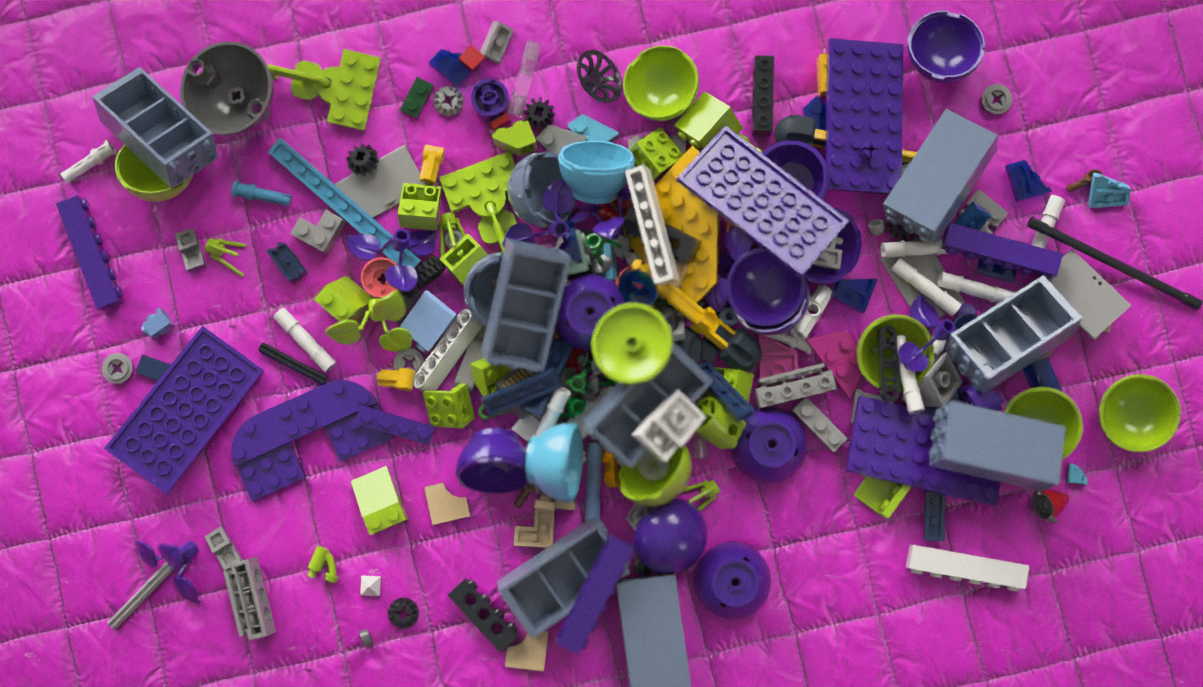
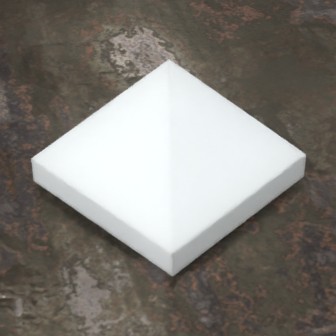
M361 576L360 595L380 596L381 576Z

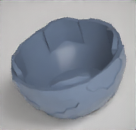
M546 151L526 156L514 167L507 183L509 202L515 214L530 225L549 228L553 222L557 221L553 214L554 210L548 211L542 204V196L547 187L553 182L563 179L556 154ZM574 197V205H573L572 209L574 208L575 203H576V198H575V197ZM572 209L567 213L557 212L558 216L562 219L561 221L567 220Z
M504 252L492 253L483 257L472 266L465 279V303L475 316V319L483 325H487L495 289L491 288V282L498 279Z

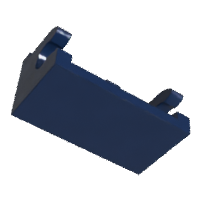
M278 242L276 248H270L266 252L288 281L294 284L306 275L308 271L286 243Z

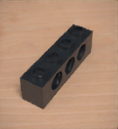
M755 55L753 60L752 135L771 136L773 131L774 56Z
M630 207L621 228L626 230V235L632 238H636V236L641 238V242L644 244L635 208ZM665 223L672 253L675 255L674 259L683 264L686 261L693 262L702 241ZM676 240H679L680 247L676 250L674 248V242Z
M465 578L448 596L501 653L518 637V629L511 621L507 623L503 618L505 614L498 607L495 609L490 604L492 600L485 593L481 594L477 590L479 586L472 579L468 580ZM468 594L475 595V604H469L466 601ZM480 609H487L490 613L489 618H481L479 614ZM494 623H500L503 626L501 633L493 631Z

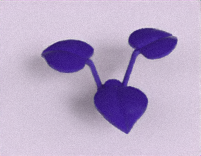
M560 179L549 185L542 196L543 207L548 211L554 210L553 214L557 221L550 225L548 231L532 234L531 227L525 223L512 225L503 240L502 245L504 248L507 238L536 244L533 237L551 234L554 237H562L564 242L560 244V250H564L571 259L578 258V261L582 260L576 232L570 233L567 237L568 225L561 221L562 219L557 214V212L567 213L574 205V196L564 179Z
M629 185L620 190L617 195L619 197V217L602 221L598 214L594 212L597 210V206L588 204L574 210L567 218V222L578 223L588 219L590 216H594L599 221V224L593 228L595 234L610 240L618 239L620 235L626 238L621 228L624 223L622 201L632 198Z
M732 228L726 234L724 243L728 251L719 255V264L724 270L717 274L718 284L704 297L707 304L718 312L723 311L724 306L729 300L726 288L727 279L719 277L726 272H730L734 263L742 255L749 252L754 243L753 240L737 228Z
M399 229L395 231L394 237H390L389 241L381 248L379 240L369 234L347 235L346 241L350 252L356 258L363 261H371L375 258L376 253L380 254L392 243L393 249L399 252L398 266H391L387 269L385 273L386 281L395 289L409 292L416 286L418 275L412 266H402L403 252L405 249H411L414 255L422 257L432 254L435 248L437 232L414 231L408 233L406 230Z
M922 294L913 301L910 307V317L919 321L924 327L927 326L928 329L935 328L934 338L921 349L911 342H906L900 346V361L907 370L912 372L923 371L928 366L929 359L923 352L936 340H946L943 348L944 353L950 335L956 330L952 321L948 319L942 322L939 321L937 311L925 300ZM952 361L957 372L960 373L958 366Z
M138 540L134 541L140 557L147 565L156 567L158 565L157 561L163 559L173 571L179 572L178 577L175 576L173 578L177 591L191 602H201L198 599L193 584L183 577V572L191 563L190 559L199 553V549L193 541L189 540L180 548L179 545L160 544L157 547L160 556H156L154 550L146 543Z

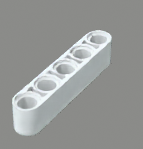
M464 309L459 313L416 373L413 382L414 387L422 391H436L483 325L475 319L470 310Z

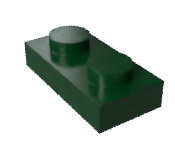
M416 77L400 111L418 119L434 85Z

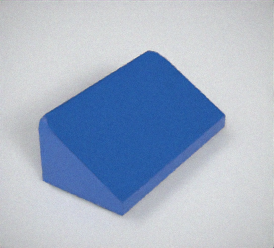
M973 201L954 224L980 230L992 215Z

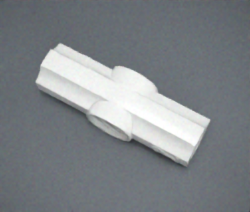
M825 285L818 286L809 301V306L803 319L791 330V333L798 339L806 340L814 325L819 321L822 312L834 294L829 287ZM808 311H815L817 314H810Z

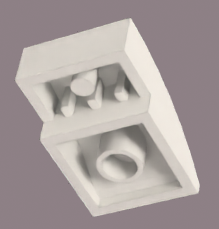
M676 390L647 417L633 433V436L655 458L661 462H667L675 450L685 444L706 416L679 390Z

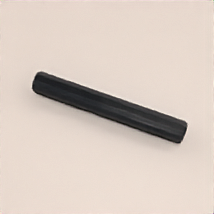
M262 343L258 349L262 354L321 385L326 384L328 381V376L266 343Z

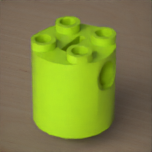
M713 397L702 399L695 407L706 417L694 432L720 449L735 448L742 430L746 426V422L743 420L738 422Z

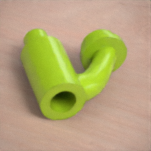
M317 545L308 565V568H310L308 576L315 578L317 572H321L325 561H327L329 572L325 573V579L336 583L340 577L336 575L335 560L329 549Z

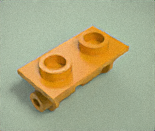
M604 449L602 460L605 464L604 482L606 483V488L621 487L619 479L620 469H617V466L622 464L612 453L610 454Z

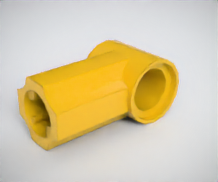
M425 145L420 181L426 184H436L439 167L444 160L445 148Z
M406 368L381 370L377 373L376 380L381 387L412 391L415 371Z

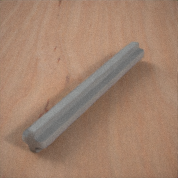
M167 562L108 621V625L112 629L118 628L173 571Z

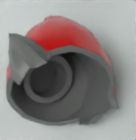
M1053 489L1045 491L1035 490L1032 495V503L1037 515L1046 522L1058 523L1056 518L1065 509L1069 501V495Z

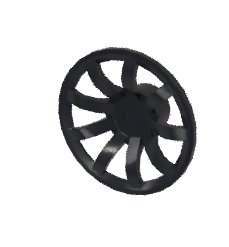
M587 50L579 56L576 66L581 86L591 97L600 102L611 103L619 98L622 91V80L616 65L608 56L600 51ZM591 55H596V56H597V61H596V65H595V66H594V62H593V59H592ZM585 57L589 62V67L588 65L582 63V60ZM602 59H604L608 65L599 71ZM581 68L586 71L584 76L581 74ZM612 68L615 76L603 77ZM606 82H617V89ZM606 89L611 90L614 96L609 98V93ZM598 90L604 94V98L596 95Z

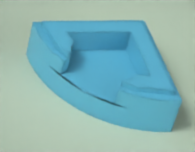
M1068 463L1066 483L1088 485L1084 472L1077 465Z

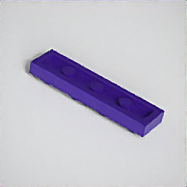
M363 405L359 406L354 423L426 445L430 444L435 427Z

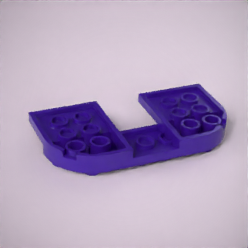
M337 380L321 385L246 420L234 436L232 459L234 466H237L251 502L306 478L291 442L323 427L326 428L340 462L394 439L391 434L354 424L360 405L382 411L375 396L360 384L347 380Z

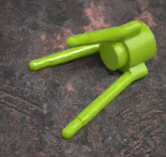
M453 212L442 214L440 216L441 222L438 223L440 227L441 257L445 254L444 229L449 231L454 248L456 247L453 230L456 229V226L463 237L466 236L459 218H455Z
M210 238L206 243L205 252L210 253L211 258L216 259L239 276L244 277L242 272L218 255L221 256L223 253L238 257V253L226 249L225 245L247 247V245L220 238L217 240Z
M705 480L701 483L685 487L682 491L686 492L703 487L700 489L702 493L688 501L693 503L705 497L707 500L698 507L699 511L703 510L711 501L717 499L716 495L720 493L714 480L709 482Z

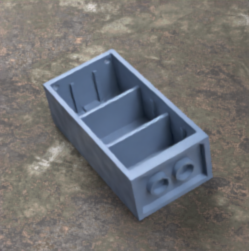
M141 67L92 96L100 122L171 189L218 158L213 133Z
M946 109L883 203L886 220L894 225H901L910 234L915 233L919 235L920 239L924 242H932L936 245L997 152L998 135Z
M507 238L481 348V353L485 360L488 361V364L495 366L505 364L508 368L518 370L519 367L526 368V371L531 373L544 372L571 259L564 250Z
M1043 275L950 335L945 352H948L951 360L958 366L960 373L970 380L972 387L984 394L1074 336L1082 317Z
M673 342L670 359L657 376L639 384L618 382L584 418L583 422L586 425L584 429L596 441L598 440L603 448L610 454L612 453L623 466L628 464L633 468L648 452L633 436V433L647 417L676 390H679L693 404L713 380Z
M950 401L936 410L934 417L936 425L931 435L933 447L929 451L930 466L1038 491H1045L1059 485L1065 427L955 401Z
M593 517L497 581L499 593L531 639L569 614L608 538L607 534L609 532L601 519L597 521ZM626 561L623 567L625 571L621 579L630 573L628 561Z
M658 574L617 581L631 687H691L675 574Z

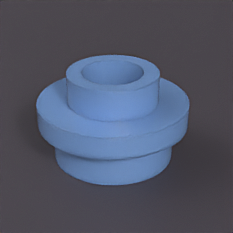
M725 307L720 312V320L727 326L737 323L738 317L732 307ZM727 313L732 314L733 318L731 320L726 319Z

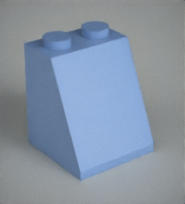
M426 290L399 328H404L411 333L412 338L417 342L416 347L422 352L428 351L431 353L458 315Z

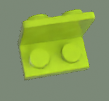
M662 128L644 137L630 149L635 158V166L644 165L649 168L653 182L663 171L674 165L683 156V153Z
M460 383L451 391L425 390L423 392L431 426L464 428L475 419L467 383Z
M866 476L855 491L854 496L883 518L888 519L911 487Z

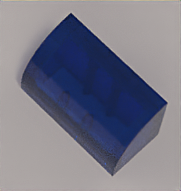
M1048 357L1031 363L1022 369L1030 388L1049 387L1062 392Z

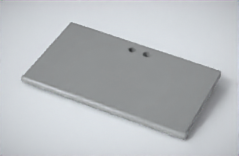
M406 145L380 158L379 162L376 163L377 169L371 170L372 175L366 172L365 176H362L360 173L358 175L353 173L335 184L372 218L400 204L403 183L427 185L420 181V172L407 151Z
M918 236L917 238L913 239L912 241L921 240V239H920V236ZM935 254L905 256L901 258L913 268L918 269L917 272L932 281L936 286L940 273L942 271L946 272ZM901 257L881 258L880 261L909 307H911L913 301L922 293L909 282L906 283L904 279L891 270ZM939 287L943 292L947 291L950 296L961 304L965 302L960 293ZM922 294L925 300L937 311L939 318L947 313L938 305H935L934 301Z
M1073 249L1062 257L1058 276L1049 280L1082 317L1079 326L1094 340L1131 307Z

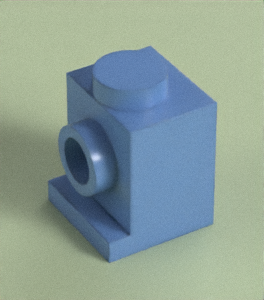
M161 308L156 309L158 313L149 315L146 318V322L142 324L141 329L147 336L157 338L175 325L166 311Z

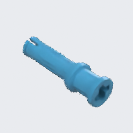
M235 180L232 188V197L240 196L248 198L249 201L257 199L289 207L292 200V195L257 188L255 184L247 185L239 183L238 180Z

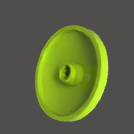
M637 303L623 304L607 312L597 324L592 339L593 355L600 369L610 378L626 384L643 383L657 376L667 365L673 348L672 333L666 320L653 308Z

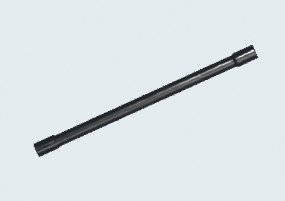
M1033 216L1027 223V227L1163 292L1195 310L1200 309L1203 300L1180 291L1103 253Z

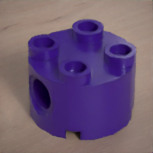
M491 78L483 79L474 86L471 92L473 109L484 121H493L501 115L508 113L510 106L509 94L504 84Z
M971 383L960 389L961 396H966L967 398L964 401L965 404L998 412L1001 411L1003 399L998 392L995 393L993 388L984 394L979 390L976 391Z

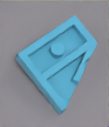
M605 243L601 255L604 254L606 257H611L613 262L610 265V269L604 271L602 275L611 279L616 284L617 274L619 273L616 255L612 253L613 246Z

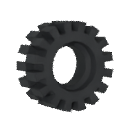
M436 255L427 259L426 262L424 261L415 269L418 275L416 283L418 289L426 287L427 284L429 285L446 270V267Z

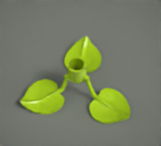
M397 290L381 299H371L368 303L369 311H365V317L360 326L354 320H345L325 330L326 335L334 341L345 345L353 344L360 339L361 333L359 331L363 330L368 317H370L373 321L381 320L386 334L379 337V343L385 350L391 352L404 351L411 347L412 335L408 330L394 328L389 332L386 326V319L397 321L405 315V303Z

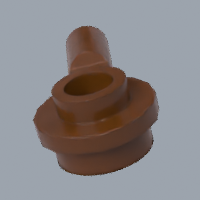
M1098 169L1090 170L1080 181L1066 185L1067 191L1072 192L1087 185L1091 186L1093 173L1105 175Z
M529 483L524 487L513 503L515 507L520 508L530 493L537 492L534 484Z

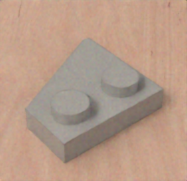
M550 124L536 139L549 152L559 156L563 147L572 143L587 141L589 138Z

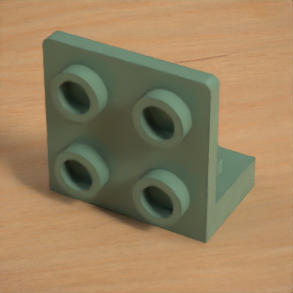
M579 229L575 230L582 260L578 261V258L570 259L567 275L588 270V265H591L589 253L584 252L583 246L587 245L585 235L580 233Z

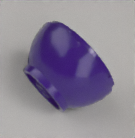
M787 140L773 144L762 153L812 193L817 191L816 196L823 200L829 186V171L823 156L815 148L807 143Z
M582 274L571 278L564 284L554 326L555 331L563 341L576 349L593 351L592 339L597 324L613 308L628 304L625 294L611 279L602 275ZM610 297H614V299H615V301H616L614 304H613L612 300L610 299ZM588 308H592L594 310V314L589 316L587 315L586 310ZM565 320L570 324L569 327L565 325Z
M764 407L755 409L753 416L743 420L746 422V426L742 430L736 447L731 449L733 460L741 472L755 481L777 483L786 480L795 474L805 459L807 437L804 429L792 414L781 408ZM749 432V433H750L749 439H746V438H745L746 433ZM770 440L775 442L774 448L769 447L768 443Z
M501 428L480 430L473 435L472 441L465 446L459 455L455 475L462 486L478 492L499 494L520 490L529 484L526 472L527 450L519 442L518 436L512 431Z
M723 542L711 547L699 560L694 575V587L700 602L714 615L727 619L744 618L755 613L766 601L771 587L770 569L764 557L752 546L742 542ZM748 557L750 562L743 560V558ZM734 578L738 579L739 581L738 585L733 586L731 584V581ZM722 602V603H724V604L727 605V606H726V607H722V606H720V603Z

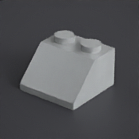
M948 352L942 354L924 376L919 386L924 406H944L963 383Z

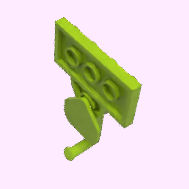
M343 49L340 67H329L322 70L317 63L301 61L296 65L295 70L268 64L273 80L277 79L278 76L293 79L291 92L295 97L312 100L320 96L324 102L331 104L327 123L365 132L381 57Z
M510 151L439 177L451 212L455 213L471 207L476 215L482 217L478 225L482 240L487 244L499 242L502 252L505 249L502 243L508 229L517 223L513 213L504 210L507 202L508 179L516 166Z

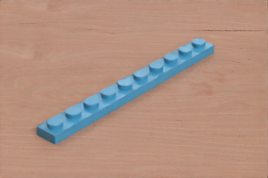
M279 138L268 151L269 154L361 234L375 236L380 242V248L389 241L390 237H394L282 138ZM391 243L382 252L398 266L399 252L393 249ZM405 249L402 266L409 265L416 269L422 260L410 250Z

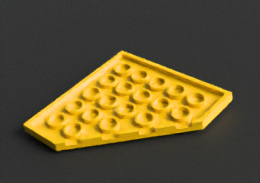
M692 146L654 186L664 222L702 241L693 262H685L689 266L680 287L682 292L698 304L718 284L717 264H719L718 236L720 220H718L719 214L676 181L677 177L701 153L695 146ZM625 234L630 239V246L645 263H648L649 260L645 245L641 242L642 239L637 236L632 238ZM679 240L674 242V248L677 250L680 247Z

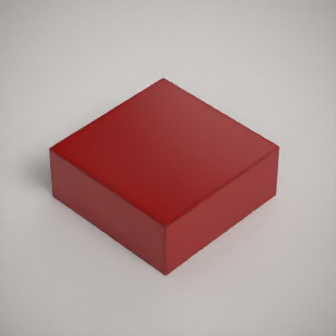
M472 45L458 57V61L472 73L485 60V56Z
M507 113L490 122L495 132L497 129L511 124V120Z

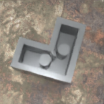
M325 210L317 226L299 217L290 234L328 255L346 222L337 215Z

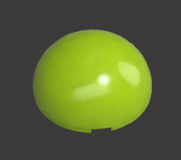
M672 46L651 47L641 52L629 64L623 80L624 94L632 109L642 117L654 121L671 120L685 113L695 101L699 89L698 70L693 60L678 48Z
M125 145L121 148L115 160V171L120 184L131 195L145 201L161 202L172 199L186 189L193 177L191 175L181 184L171 189Z
M887 315L873 321L863 331L856 349L857 363L863 376L873 386L879 388L877 354L874 355L871 351V348L877 345L876 335L878 329L887 325L892 326L896 330L897 336L904 335L907 342L914 343L921 349L931 340L927 329L919 321L905 315ZM883 332V336H886V338L890 337V333ZM933 343L923 352L929 359L928 366L923 371L915 372L917 384L923 380L933 363ZM885 349L883 356L886 359H890L892 352L889 349ZM886 368L884 375L886 378L891 379L893 372L890 368ZM899 376V389L900 391H904ZM893 381L888 383L885 382V385H891L893 384Z
M1144 374L1129 375L1117 380L1106 390L1099 406V420L1106 436L1117 446L1135 452L1151 451L1167 443L1178 428L1181 414L1179 400L1172 388L1159 378Z
M1034 387L1016 395L1004 411L1007 414L1065 427L1062 459L1069 456L1075 450L1081 439L1083 421L1077 405L1065 393L1054 388Z
M684 444L675 450L668 459L669 468L667 473L658 480L644 478L638 470V462L633 468L628 464L622 465L619 472L622 493L632 502L643 506L663 505L676 498L686 487L691 474V457L686 445ZM657 458L654 461L646 459L650 465L648 472L653 468L661 469L657 465Z

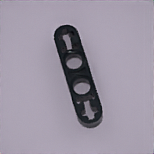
M887 325L879 328L876 335L880 397L885 402H891L898 399L900 389L897 334L892 326ZM883 332L890 333V337L886 338V336H883ZM884 343H891V345L883 346ZM885 349H889L892 352L890 359H886L883 356ZM886 368H890L893 372L891 379L886 378L884 375ZM892 381H893V384H891V385H889V384L885 385V382L888 383V382H892ZM886 391H893V395L889 396L886 394Z

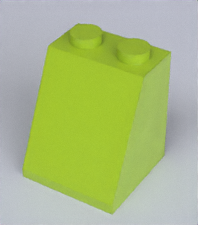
M705 91L674 125L678 130L677 135L684 141L689 140L697 149H704L725 126L736 134L743 129L731 107Z
M345 276L327 284L314 300L339 322L345 320L358 322L365 314V311L369 309L368 303L373 297L352 279Z

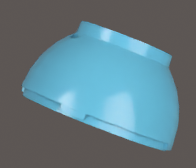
M582 141L563 147L559 153L558 162L562 178L572 190V194L577 200L592 204H602L615 200L618 192L626 186L628 180L625 171L634 168L635 158L629 149L615 143Z
M577 423L556 425L547 429L540 436H533L527 451L526 472L528 482L536 484L549 497L564 502H572L575 499L581 480L583 442L581 430Z

